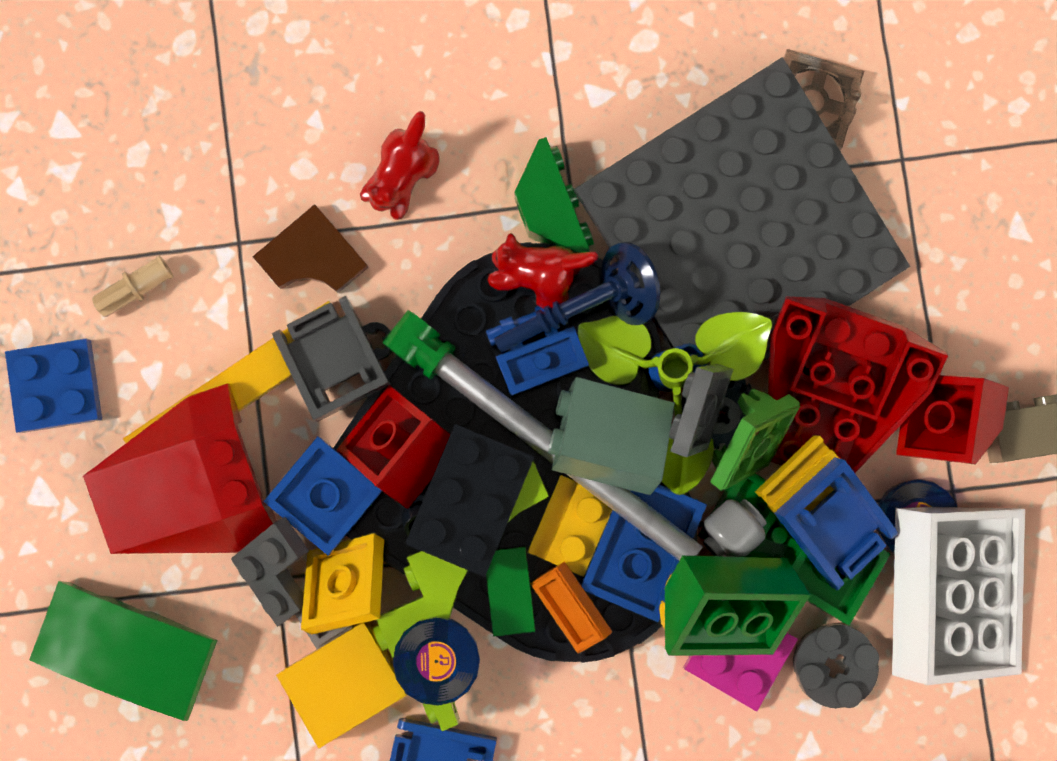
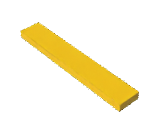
M327 301L326 303H324V304L321 305L320 307H322V306H324V305L330 303V301ZM288 328L282 331L287 338L288 344L295 341ZM274 338L124 437V442L130 441L188 396L229 383L238 411L240 412L291 378L292 375Z

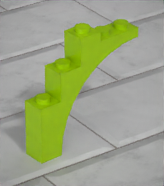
M534 461L531 464L508 522L518 513L549 497ZM420 551L407 557L410 565L404 568V572L412 590L420 589L423 596L380 614V619H377L378 626L373 627L381 650L389 649L392 658L408 652L410 645L407 649V644L404 649V644L401 649L400 646L409 631L418 625L435 622L429 624L434 626L428 627L434 628L428 630L434 632L427 633L433 635L426 636L431 638L422 641L415 651L414 648L412 649V645L409 649L411 658L405 660L413 682L415 684L421 682L427 698L422 699V703L431 724L438 721L441 730L445 731L458 725L460 719L454 698L437 701L444 699L438 698L445 696L439 695L445 693L439 691L446 690L440 688L447 687L442 685L449 683V677L442 681H430L424 678L417 668V655L421 648L428 643L442 642L447 644L450 616L458 589L468 570Z

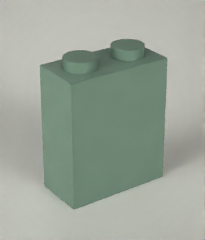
M576 377L569 391H561L558 400L556 415L562 416L560 429L554 428L548 448V454L555 455L552 470L651 495L663 479L675 403Z

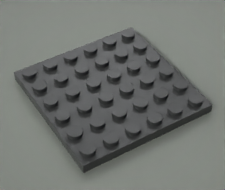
M783 57L573 190L609 248L618 243L629 242L640 247L652 261L660 284V303L653 319L672 348L688 343L696 345L695 335L705 321L714 316L731 312H747L767 317L772 321L766 353L763 359L765 361L770 357L771 332L786 296L826 298L850 306L910 267ZM620 255L615 256L617 261H619ZM632 263L630 269L638 276L640 287H644L640 271Z

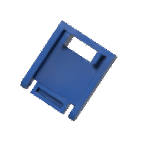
M836 457L774 513L826 582L836 590H839L844 585V582L834 570L835 567L843 576L852 579L886 547L878 533L874 532L877 528L882 535L890 540L898 534L896 528L848 463ZM829 485L833 488V491L813 510L809 512L804 509Z
M399 718L397 728L413 732L412 737L400 734L395 735L390 761H467V758L478 761H493L497 737L455 728L442 731L439 725L407 718Z

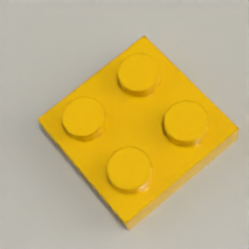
M373 533L343 541L329 556L319 548L309 550L306 561L301 630L312 635L380 619L384 539Z

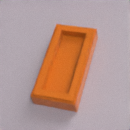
M565 561L530 583L577 653L604 640L612 633V630Z

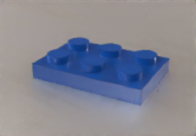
M660 484L651 495L630 490L693 539L707 504L686 495H676L669 488ZM612 510L581 586L588 593L659 622L661 601L665 602V585L679 560Z

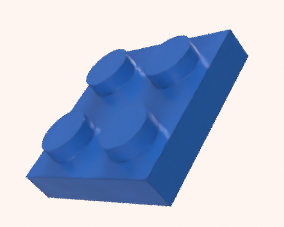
M86 338L5 351L16 433L102 420L91 340Z
M317 436L263 502L282 518L286 517L295 529L329 556L383 491L376 487L343 455L321 437Z

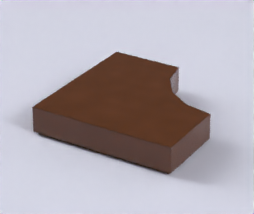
M315 204L252 256L280 289L295 281L314 280L327 284L339 293L369 268Z

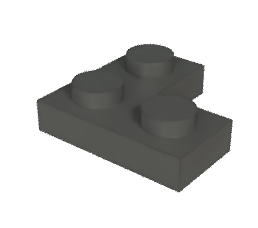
M286 517L273 523L231 558L239 574L247 582L261 602L263 609L269 614L277 627L303 609L304 593L287 568L309 552Z

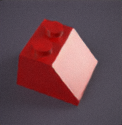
M939 375L931 394L900 425L896 455L976 465L1003 429L1009 387L985 378Z
M389 385L336 450L376 487L408 509L432 480L450 434Z

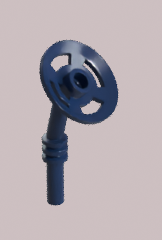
M622 242L613 245L603 258L601 267L602 285L565 302L559 303L555 301L553 302V308L549 305L544 307L545 312L541 310L536 311L535 317L495 337L494 340L498 349L504 352L543 331L548 334L552 332L551 327L556 330L560 328V322L565 325L568 323V318L605 301L608 302L613 312L627 324L637 326L649 322L657 313L660 303V284L652 261L635 244ZM616 255H620L619 261L609 266L611 260ZM632 263L640 271L644 287H640L638 276L630 269ZM618 268V275L613 276L614 271ZM632 297L631 302L627 304L625 299ZM641 302L644 303L637 315H631L630 310L636 309Z

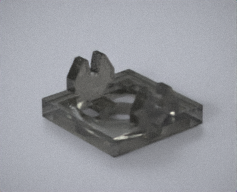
M787 49L783 58L794 76L809 70L815 71L811 85L805 86L803 91L816 90L823 96L824 105L819 111H816L819 116L823 112L839 116L838 119L826 128L839 150H841L848 127L857 111L855 107L862 94L860 85L865 71ZM827 75L833 77L840 85L844 103L829 99L828 93L823 88Z

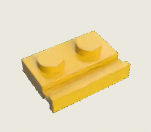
M821 436L810 438L755 491L768 504V508L773 513L834 457L839 458L833 450H830L824 444ZM829 485L804 509L809 512L813 510L833 491V488Z
M560 475L527 552L555 565L565 561L572 572L584 577L612 509L576 481Z

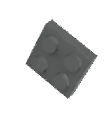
M720 364L697 367L695 373L690 372L682 392V396L687 398L682 415H676L670 429L669 438L674 440L670 452L689 457L708 450L734 369Z

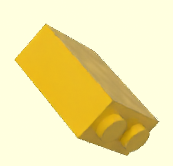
M370 621L360 623L276 674L318 749L407 696L410 691L407 683L411 681V677L401 660L398 659L393 662L388 651H382L377 642L373 627L378 626V623L373 626Z

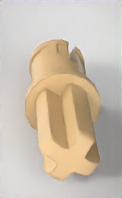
M159 255L156 259L130 274L127 272L122 273L123 278L94 295L92 302L96 310L103 317H108L136 299L139 301L144 300V294L166 280L172 279L174 277L173 273Z

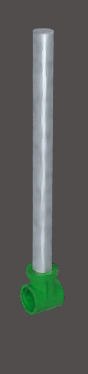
M407 310L382 343L415 368L418 365L424 369L423 374L429 379L436 375L440 376L553 463L555 455L548 454L553 431L453 356L455 346L449 341L443 343L438 339L440 334L413 312ZM567 474L680 561L682 555L697 556L703 546L630 490Z

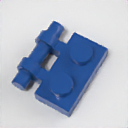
M536 306L534 307L535 312L514 320L512 317L500 320L501 325L486 330L491 346L496 344L495 337L535 317L536 311L541 310L545 312L544 309ZM574 326L560 332L551 327L552 332L548 334L544 332L545 338L524 346L521 342L510 348L511 351L496 356L511 396L589 366Z

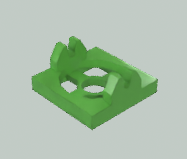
M751 389L749 395L741 394L737 403L746 416L741 419L728 447L726 448L723 445L721 451L718 449L714 450L712 462L716 471L710 482L720 491L726 490L769 466L800 407L799 401L790 394L775 400L769 394L756 389Z

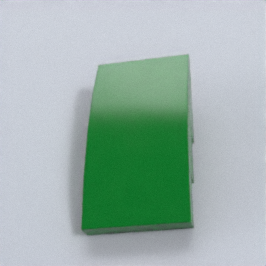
M755 473L724 490L711 514L728 499L738 502L745 499L759 511L767 523L763 527L765 539L747 557L787 558L811 594L807 602L850 626L891 554L883 549L852 579L843 576L835 567L834 570L844 582V585L839 590H836L826 582L784 525L768 508V504L763 498L755 493L766 481L764 478ZM702 528L698 536L705 540L708 536L704 528Z
M58 581L29 661L104 693L176 719L188 721L218 640L152 611H142L115 598L97 595L70 582Z

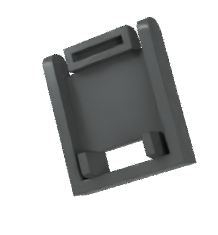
M347 296L339 299L341 308L345 313V316L341 318L330 302L287 324L288 330L293 340H295L289 344L286 336L280 329L272 333L312 419L316 422L391 385ZM360 373L365 385L330 402L326 390Z

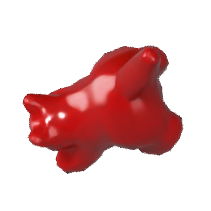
M418 111L413 116L406 130L395 129L386 137L381 145V162L359 194L361 200L370 202L374 210L383 212L390 209V215L395 220L402 219L407 213L416 182L421 178H430L436 173L439 166L440 156L437 149L429 147L427 142L421 138L425 129L426 116L423 111Z
M510 233L507 235L506 241L492 253V261L499 270L489 274L488 283L491 287L504 291L520 287L532 289L536 294V304L542 309L547 305L553 308V302L558 301L562 303L569 300L568 290L574 276L579 273L580 268L588 267L598 260V254L596 252L574 253L572 250L562 246H550L548 248L525 247Z

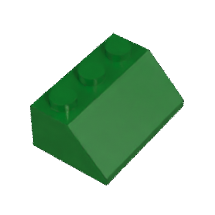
M682 555L665 586V650L668 656L773 655L811 594L787 558Z

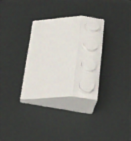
M966 507L896 508L895 528L898 534L895 536L892 675L924 685H936L1022 674L1025 509Z

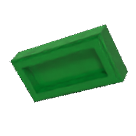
M517 547L496 550L486 574L493 637L535 632L526 548Z

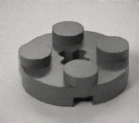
M832 623L809 631L801 638L794 652V672H796V678L802 691L816 703L828 708H854L870 694L878 678L879 654L863 633L844 624ZM838 654L844 657L843 664L846 666V669L843 673H837L835 677L829 676L830 668L825 665L828 658L836 659Z

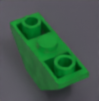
M547 137L538 140L514 192L515 203L528 237L540 243L568 248L574 253L590 252L589 246L594 245L593 237L586 221L579 223L574 209L579 207V201L573 191L572 184L565 186L560 171L565 169L561 153L557 146L550 148Z

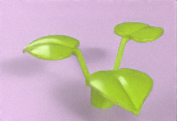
M747 312L724 313L708 319L700 326L695 335L696 346L705 355L703 357H697V355L690 356L682 349L672 348L663 352L660 357L644 360L651 349V338L647 328L643 324L637 326L627 324L618 316L581 323L578 326V338L590 369L597 377L609 384L627 385L636 378L639 366L643 368L657 367L661 382L666 387L673 389L674 414L676 417L677 414L682 415L681 388L684 387L690 372H693L694 365H705L710 362V365L720 364L734 370L730 381L743 380L754 374L761 366L765 357L772 321L767 317ZM669 438L662 483L674 494L683 495L703 479L712 462L714 452L713 439H711L708 450L684 457L670 452L674 440Z

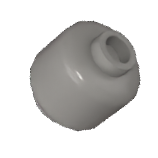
M728 499L705 519L703 528L708 537L703 543L714 556L747 557L765 539L763 527L767 523L759 511L747 500L743 499L741 502Z

